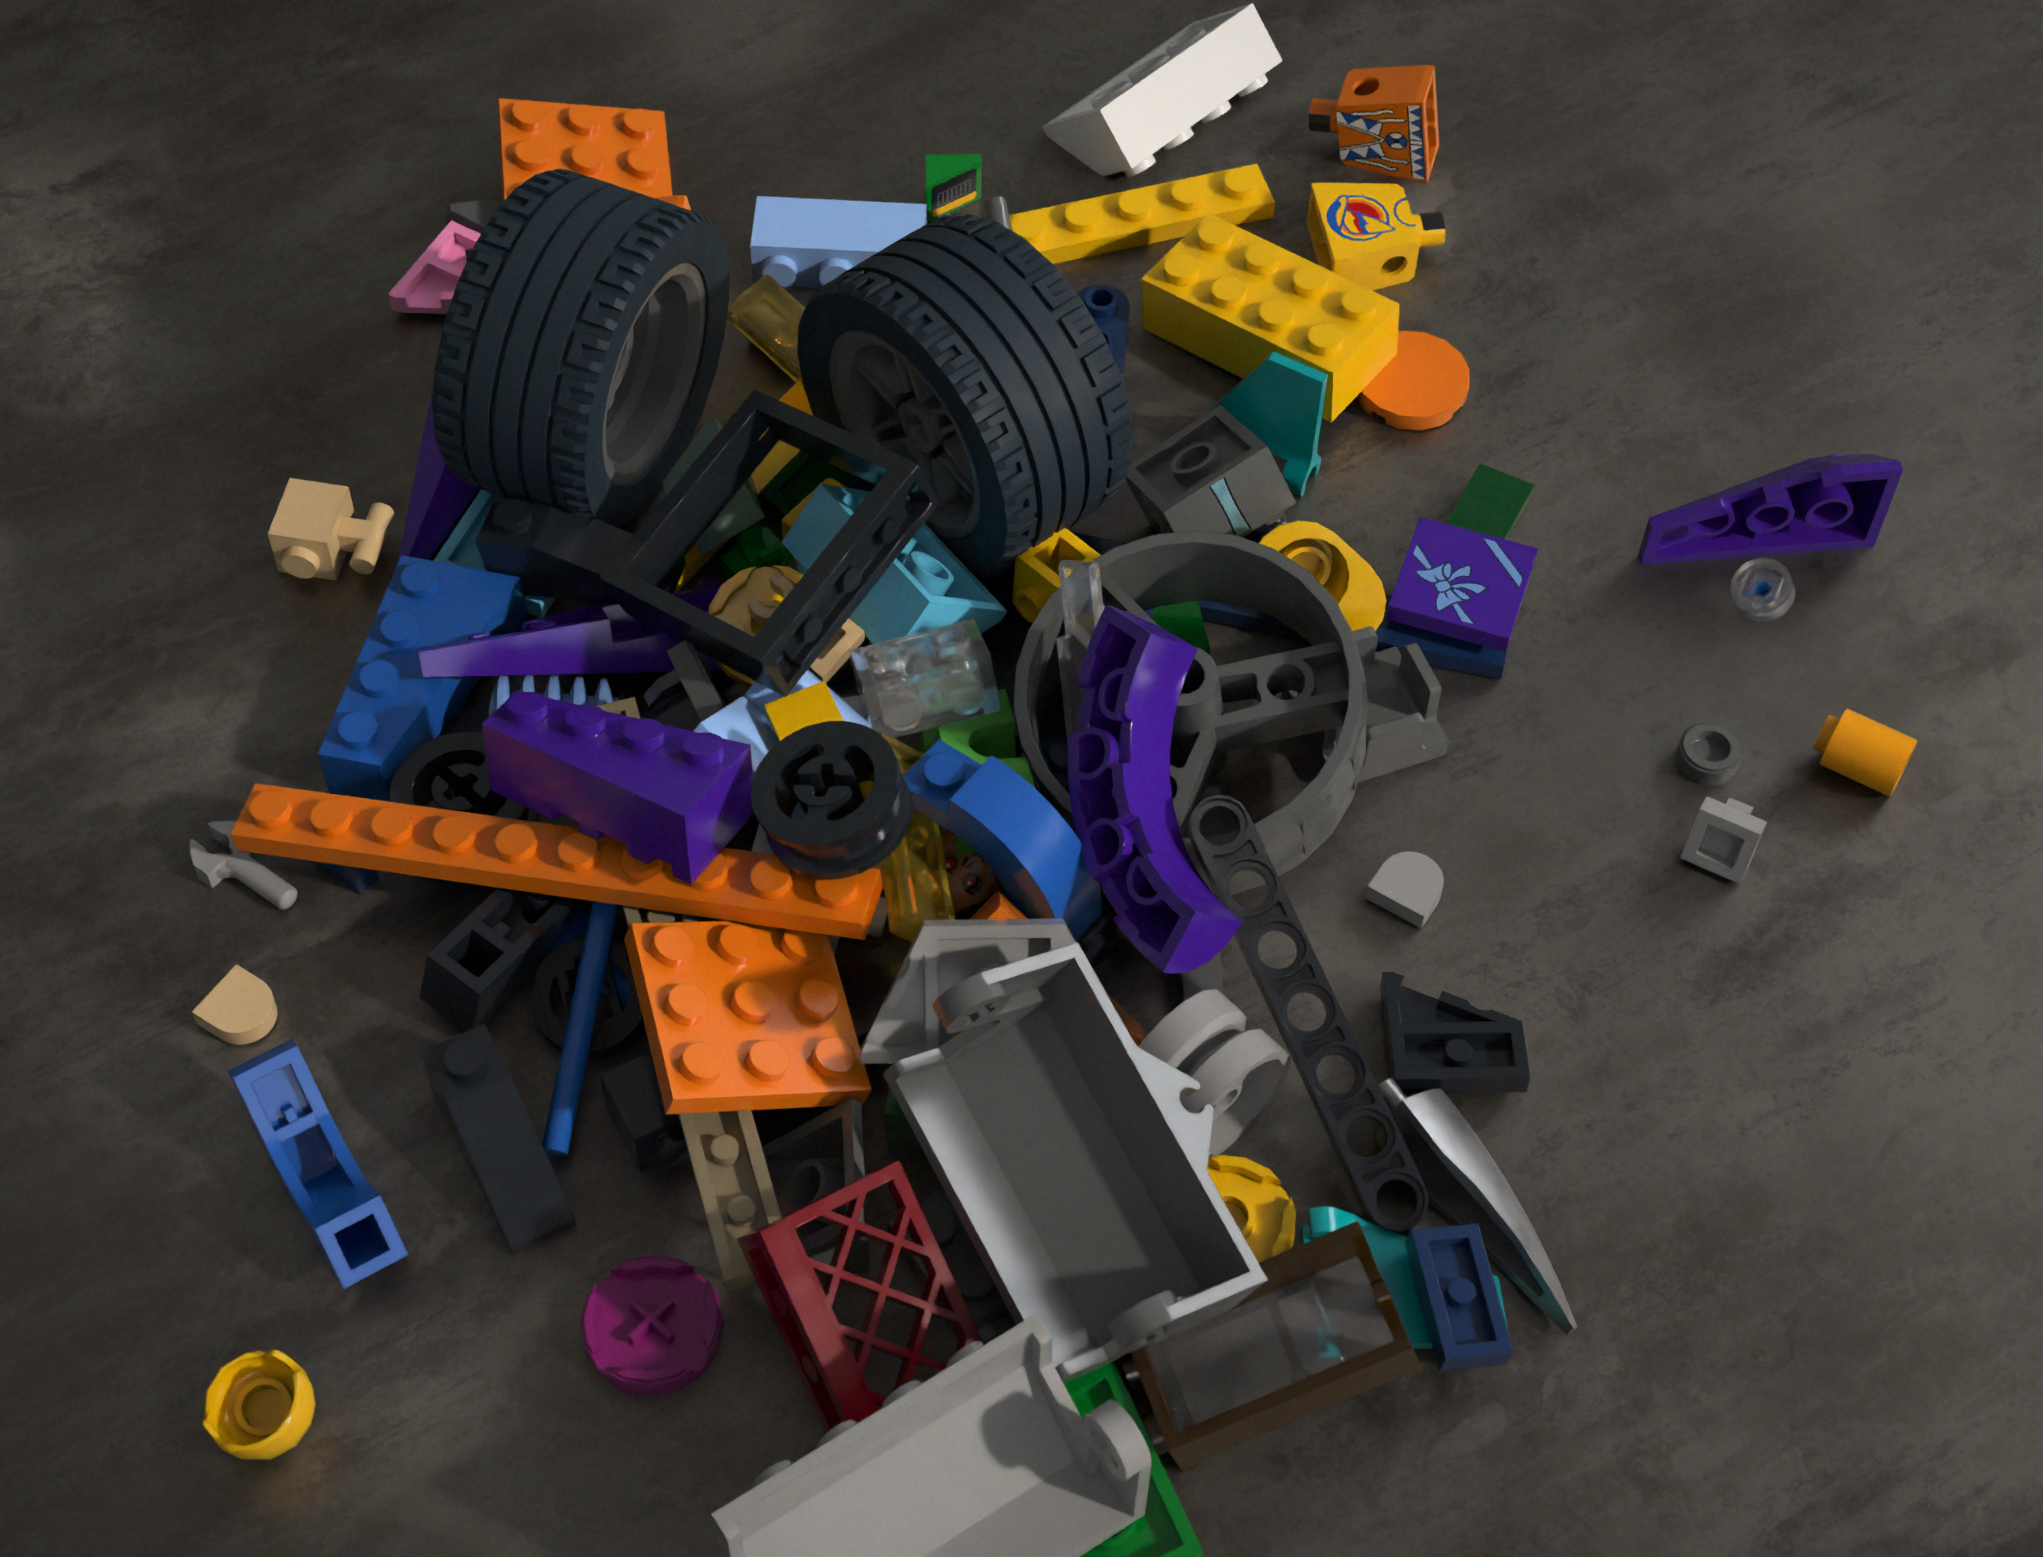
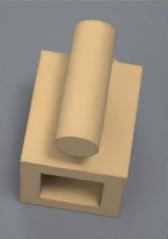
M289 478L268 531V538L278 572L289 573L304 579L315 577L337 581L347 552H353L349 563L350 567L361 574L372 573L394 516L393 509L387 504L376 502L371 505L366 520L356 519L348 486Z

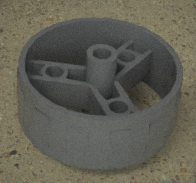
M1204 531L1156 534L1115 547L1079 568L1049 597L1029 628L1016 665L1013 716L1017 726L1022 751L1021 756L1027 759L1035 789L1049 801L1076 834L1070 794L1052 775L1042 757L1044 721L1055 688L1069 666L1078 655L1084 659L1091 636L1105 605L1131 613L1157 626L1158 624L1145 611L1165 604L1201 600L1238 604L1275 617L1304 636L1312 646L1216 666L1213 658L1208 653L1197 648L1198 651L1187 672L1174 717L1170 746V781L1177 824L1185 847L1196 870L1214 894L1188 838V825L1192 812L1202 800L1208 780L1215 777L1225 768L1229 758V750L1342 727L1338 743L1319 774L1290 803L1259 822L1254 823L1270 860L1280 877L1303 863L1334 832L1352 802L1366 756L1367 690L1366 679L1354 634L1337 602L1308 570L1277 550L1237 535ZM1292 690L1300 693L1297 697L1289 700L1274 697L1282 691ZM1256 699L1259 702L1257 705L1224 714L1223 703ZM1238 829L1221 835L1205 836L1204 838L1213 845H1227L1235 840L1238 835ZM1244 870L1237 872L1229 881L1230 896L1264 885L1266 882L1261 875L1254 871Z

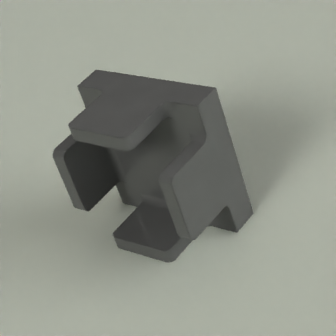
M1369 626L1353 631L1366 679L1367 690L1366 756L1358 783L1446 755L1449 739L1437 719V709L1442 691L1441 685L1418 644L1415 642L1403 646L1402 655L1397 646L1376 652L1378 636L1373 627ZM1289 690L1282 691L1281 695L1284 700H1289L1297 697L1300 693ZM1342 727L1303 735L1320 769L1323 768L1338 743Z

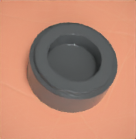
M1710 722L1698 723L1686 729L1682 734L1676 751V764L1680 772L1690 781L1703 786H1719L1727 783L1735 776L1742 758L1743 749L1739 738L1725 726Z

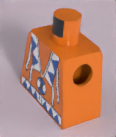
M1435 65L1361 68L1349 71L1338 100L1312 99L1309 110V130L1338 133L1340 159L1346 166L1428 183L1439 148Z

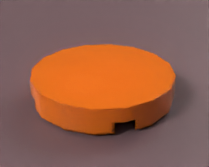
M1398 331L1397 354L1358 394L1357 399L1361 408L1372 416L1374 411L1377 415L1385 418L1384 424L1397 429L1421 431L1442 426L1453 418L1455 411L1460 407L1462 409L1467 400L1470 369L1461 352L1446 340L1426 332Z

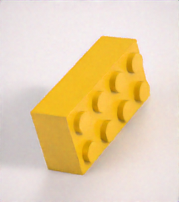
M1210 213L1141 278L1142 322L1144 330L1243 379L1273 351L1328 374L1322 418L1331 423L1397 354L1399 303Z

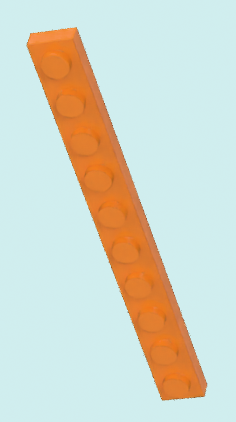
M257 783L254 784L230 833L238 851L861 940L866 939L883 888L880 869L871 868L860 874L842 879L820 880L804 877L789 870L774 854L724 848L692 884H689L673 876L671 864L658 858L650 864H646L628 855L626 843L609 835L597 841L580 833L577 827Z

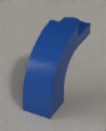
M939 739L903 776L912 796L913 808L952 831L973 847L997 875L1006 897L1029 919L1063 918L1075 942H1077L1101 915L1100 885L1088 873L1081 852L1080 840L1049 801L1006 764L991 755L981 765Z
M290 1039L228 1070L229 1076L252 1121L251 1125L276 1175L315 1246L343 1289L407 1256V1250L380 1194L367 1180L344 1142L297 1044Z

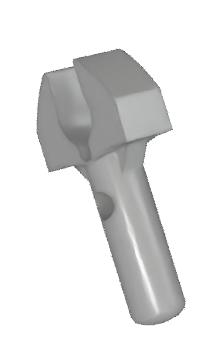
M236 821L208 823L213 839L223 846L230 848L231 855L209 853L195 840H190V855L198 879L212 889L224 878L235 877L279 909H288L296 901L298 891L295 887L252 858L251 852L237 850L230 836Z

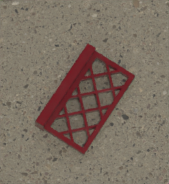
M899 1160L891 1162L770 1224L760 1226L737 1238L739 1246L826 1433L848 1420H855L858 1424L879 1411L877 1406L882 1407L887 1398L870 1391L864 1379L863 1371L870 1348L902 1360L893 1390L895 1391L905 1383L912 1381L916 1365L937 1373L946 1369V1363L920 1354L931 1316L952 1324L959 1340L955 1354L973 1342H983ZM885 1183L898 1208L891 1234L858 1221L867 1192ZM849 1202L845 1216L831 1211ZM814 1219H819L841 1228L830 1265L807 1256L795 1230L796 1228ZM906 1230H908L913 1242L904 1239ZM854 1233L887 1245L876 1282L843 1270ZM900 1251L921 1258L928 1277L921 1299L889 1288ZM816 1273L826 1276L823 1288ZM839 1282L872 1294L861 1331L839 1324L832 1310ZM937 1294L944 1308L934 1305ZM885 1299L917 1311L906 1349L874 1337ZM847 1340L857 1343L854 1354Z

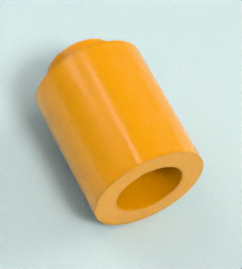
M1846 708L1840 719L1829 714L1813 748L1823 753L1820 766L1891 797L1918 740Z

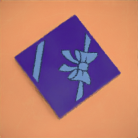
M1420 517L1393 591L1386 619L1506 652L1535 564L1538 548Z

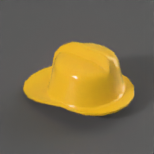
M1297 520L1278 525L1262 537L1259 544L1277 550L1313 575L1335 599L1352 632L1369 626L1373 627L1376 632L1383 621L1387 601L1383 583L1371 565L1336 533L1317 522Z

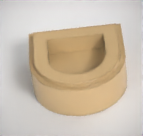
M236 964L192 1011L196 1024L219 1039L230 1044L244 1045L260 1040L271 1031L275 1025L278 1010L270 987L263 980Z

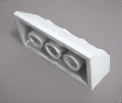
M1253 3L1191 23L1042 128L1048 138L1102 177L1124 171L1127 177H1131L1156 162L1153 153L1164 147L1165 150H1169L1192 137L1194 133L1191 126L1199 120L1202 123H1206L1226 113L1231 108L1228 100L1238 93L1240 97L1245 96L1268 82L1265 73L1281 63L1282 59Z

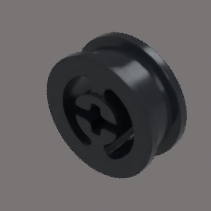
M849 721L821 722L804 727L788 735L778 742L763 758L755 772L751 786L753 811L766 833L768 843L774 855L789 870L813 879H842L860 874L876 866L887 858L901 843L912 818V796L903 775L900 773L899 763L891 745L875 730ZM870 781L873 783V786L865 799L859 783ZM799 802L805 816L801 819H792V813Z
M452 733L439 736L420 745L401 762L391 781L390 802L468 813L478 811V814L539 822L538 812L491 791L483 733ZM451 788H453V793L455 797L453 800L450 792Z

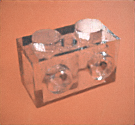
M974 619L849 650L861 706L868 725L886 740L1001 711L991 655Z

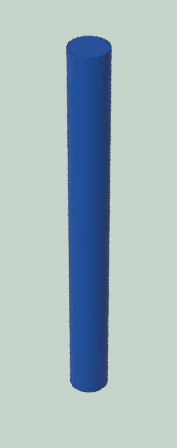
M592 901L542 1142L545 1153L548 1155L566 1157L569 1153L619 907L616 904Z

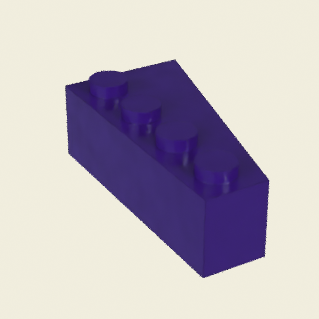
M516 691L482 723L491 791L548 818L555 819L566 815L577 820L579 832L597 841L606 835L627 844L629 856L646 864H650L657 858L672 865L673 876L686 883L692 884L755 814L751 804L753 770L751 747L749 744L723 739L713 733H697L663 725L653 719H637L603 711L601 708L592 705L581 706L546 698L544 695L536 692Z

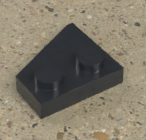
M1394 972L1382 973L1380 992L1390 1078L1395 1081L1404 1094H1418L1430 1089H1442L1444 1093L1527 1092L1531 1077L1521 1020L1494 1010L1477 1009L1467 1000L1444 991L1441 992L1439 999L1402 986L1404 976Z

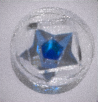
M1758 558L1743 564L1735 572L1731 581V595L1737 610L1745 618L1752 621L1768 622L1781 617L1790 609L1795 598V587L1790 572L1782 563L1774 559Z

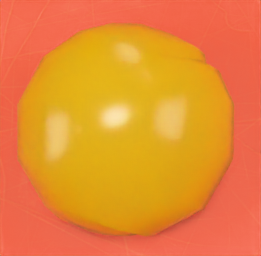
M278 1350L246 1352L221 1366L210 1383L205 1394L202 1425L214 1442L226 1453L243 1460H272L294 1448L311 1426L315 1409L313 1387L305 1370L283 1352Z

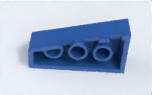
M401 555L318 752L330 794L390 802V785L398 766L417 747L437 738L449 721L452 723L457 721L467 707V696L482 677H422L417 648L468 641V635L480 632H488L491 637L521 632L522 622L528 621L521 577Z

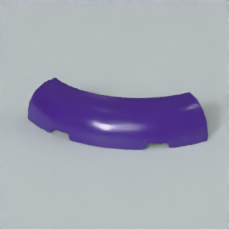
M1105 605L1091 636L1078 677V685L1085 688L1080 707L1078 731H1070L1068 737V781L1075 830L1081 842V852L1088 873L1094 881L1101 883L1111 905L1118 914L1114 917V921L1121 931L1162 972L1170 974L1190 972L1209 962L1230 942L1243 923L1212 893L1196 870L1181 836L1172 801L1170 746L1173 722L1187 672L1198 649L1155 624L1118 608Z

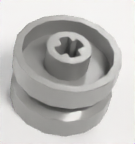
M1218 989L1203 990L1182 1002L1166 1015L1138 1046L1200 1083V1088L1192 1096L1180 1094V1101L1183 1107L1191 1113H1197L1206 1104H1210L1214 1108L1209 1157L1221 1154L1239 1139L1262 1115L1281 1088L1289 1072L1291 1060L1288 1053L1262 1029L1245 1031L1247 1017Z

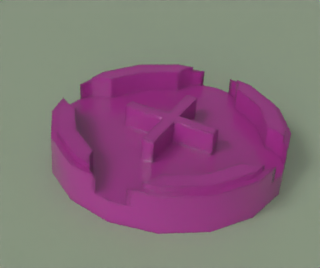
M658 1255L626 1260L611 1269V1275L605 1278L599 1286H597V1283L586 1296L580 1319L586 1356L602 1379L622 1391L654 1396L680 1390L703 1375L718 1354L724 1330L718 1293L709 1280L707 1283L703 1276L695 1272L693 1266L683 1260Z

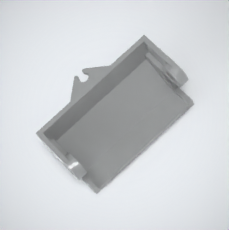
M1034 1314L985 1345L983 1342L977 1341L963 1347L951 1357L945 1370L921 1384L920 1381L914 1380L900 1386L885 1399L882 1409L858 1424L855 1420H848L835 1426L821 1438L817 1449L793 1464L789 1460H784L767 1468L755 1479L751 1490L711 1514L715 1541L723 1557H1080L1145 1515L1152 1464L1151 1454L1137 1425L1125 1409L1116 1401L1108 1400L1086 1414L1083 1419L1081 1418L1052 1363V1335L1038 1315Z

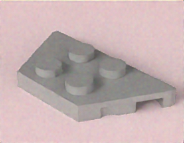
M1064 919L924 920L861 1046V1064L895 1063L898 1060L938 1048L961 1033H946L933 1009L935 1000L946 990L968 977L1076 943Z

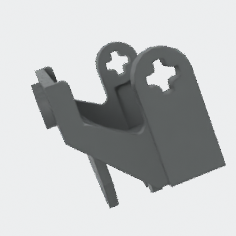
M1079 943L984 971L955 984L935 1000L933 1009L946 1033H961L938 1048L896 1061L884 1072L883 1076L1016 1325L1037 1314L1051 1333L1053 1338L1052 1363L1063 1384L1102 1368L1129 1352L1231 1310L1268 1281L1207 1172L1214 1108L1210 1104H1206L1197 1113H1191L1183 1107L1180 1101V1094L1192 1096L1200 1088V1083L1136 1046Z

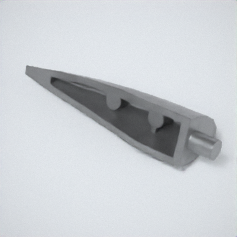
M1392 1078L1381 1082L1378 1087L1426 1186L1429 1197L1428 1203L1454 1225L1478 1223L1487 1256L1566 1335L1573 1332L1577 1328L1576 1322L1558 1277L1530 1220L1495 1161L1453 1102L1442 1089H1430L1407 1098ZM1382 1127L1373 1138L1381 1149L1385 1141Z

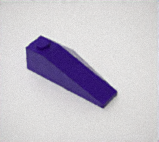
M1833 454L1826 457L1810 458L1649 517L1638 554L1640 564L1874 547L1903 472L1901 462L1874 454Z

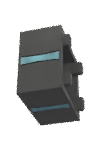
M1221 405L1132 461L1126 477V482L1146 519L1158 534L1204 531L1237 535L1243 538L1263 524H1273L1285 515L1286 509L1296 504L1268 446Z

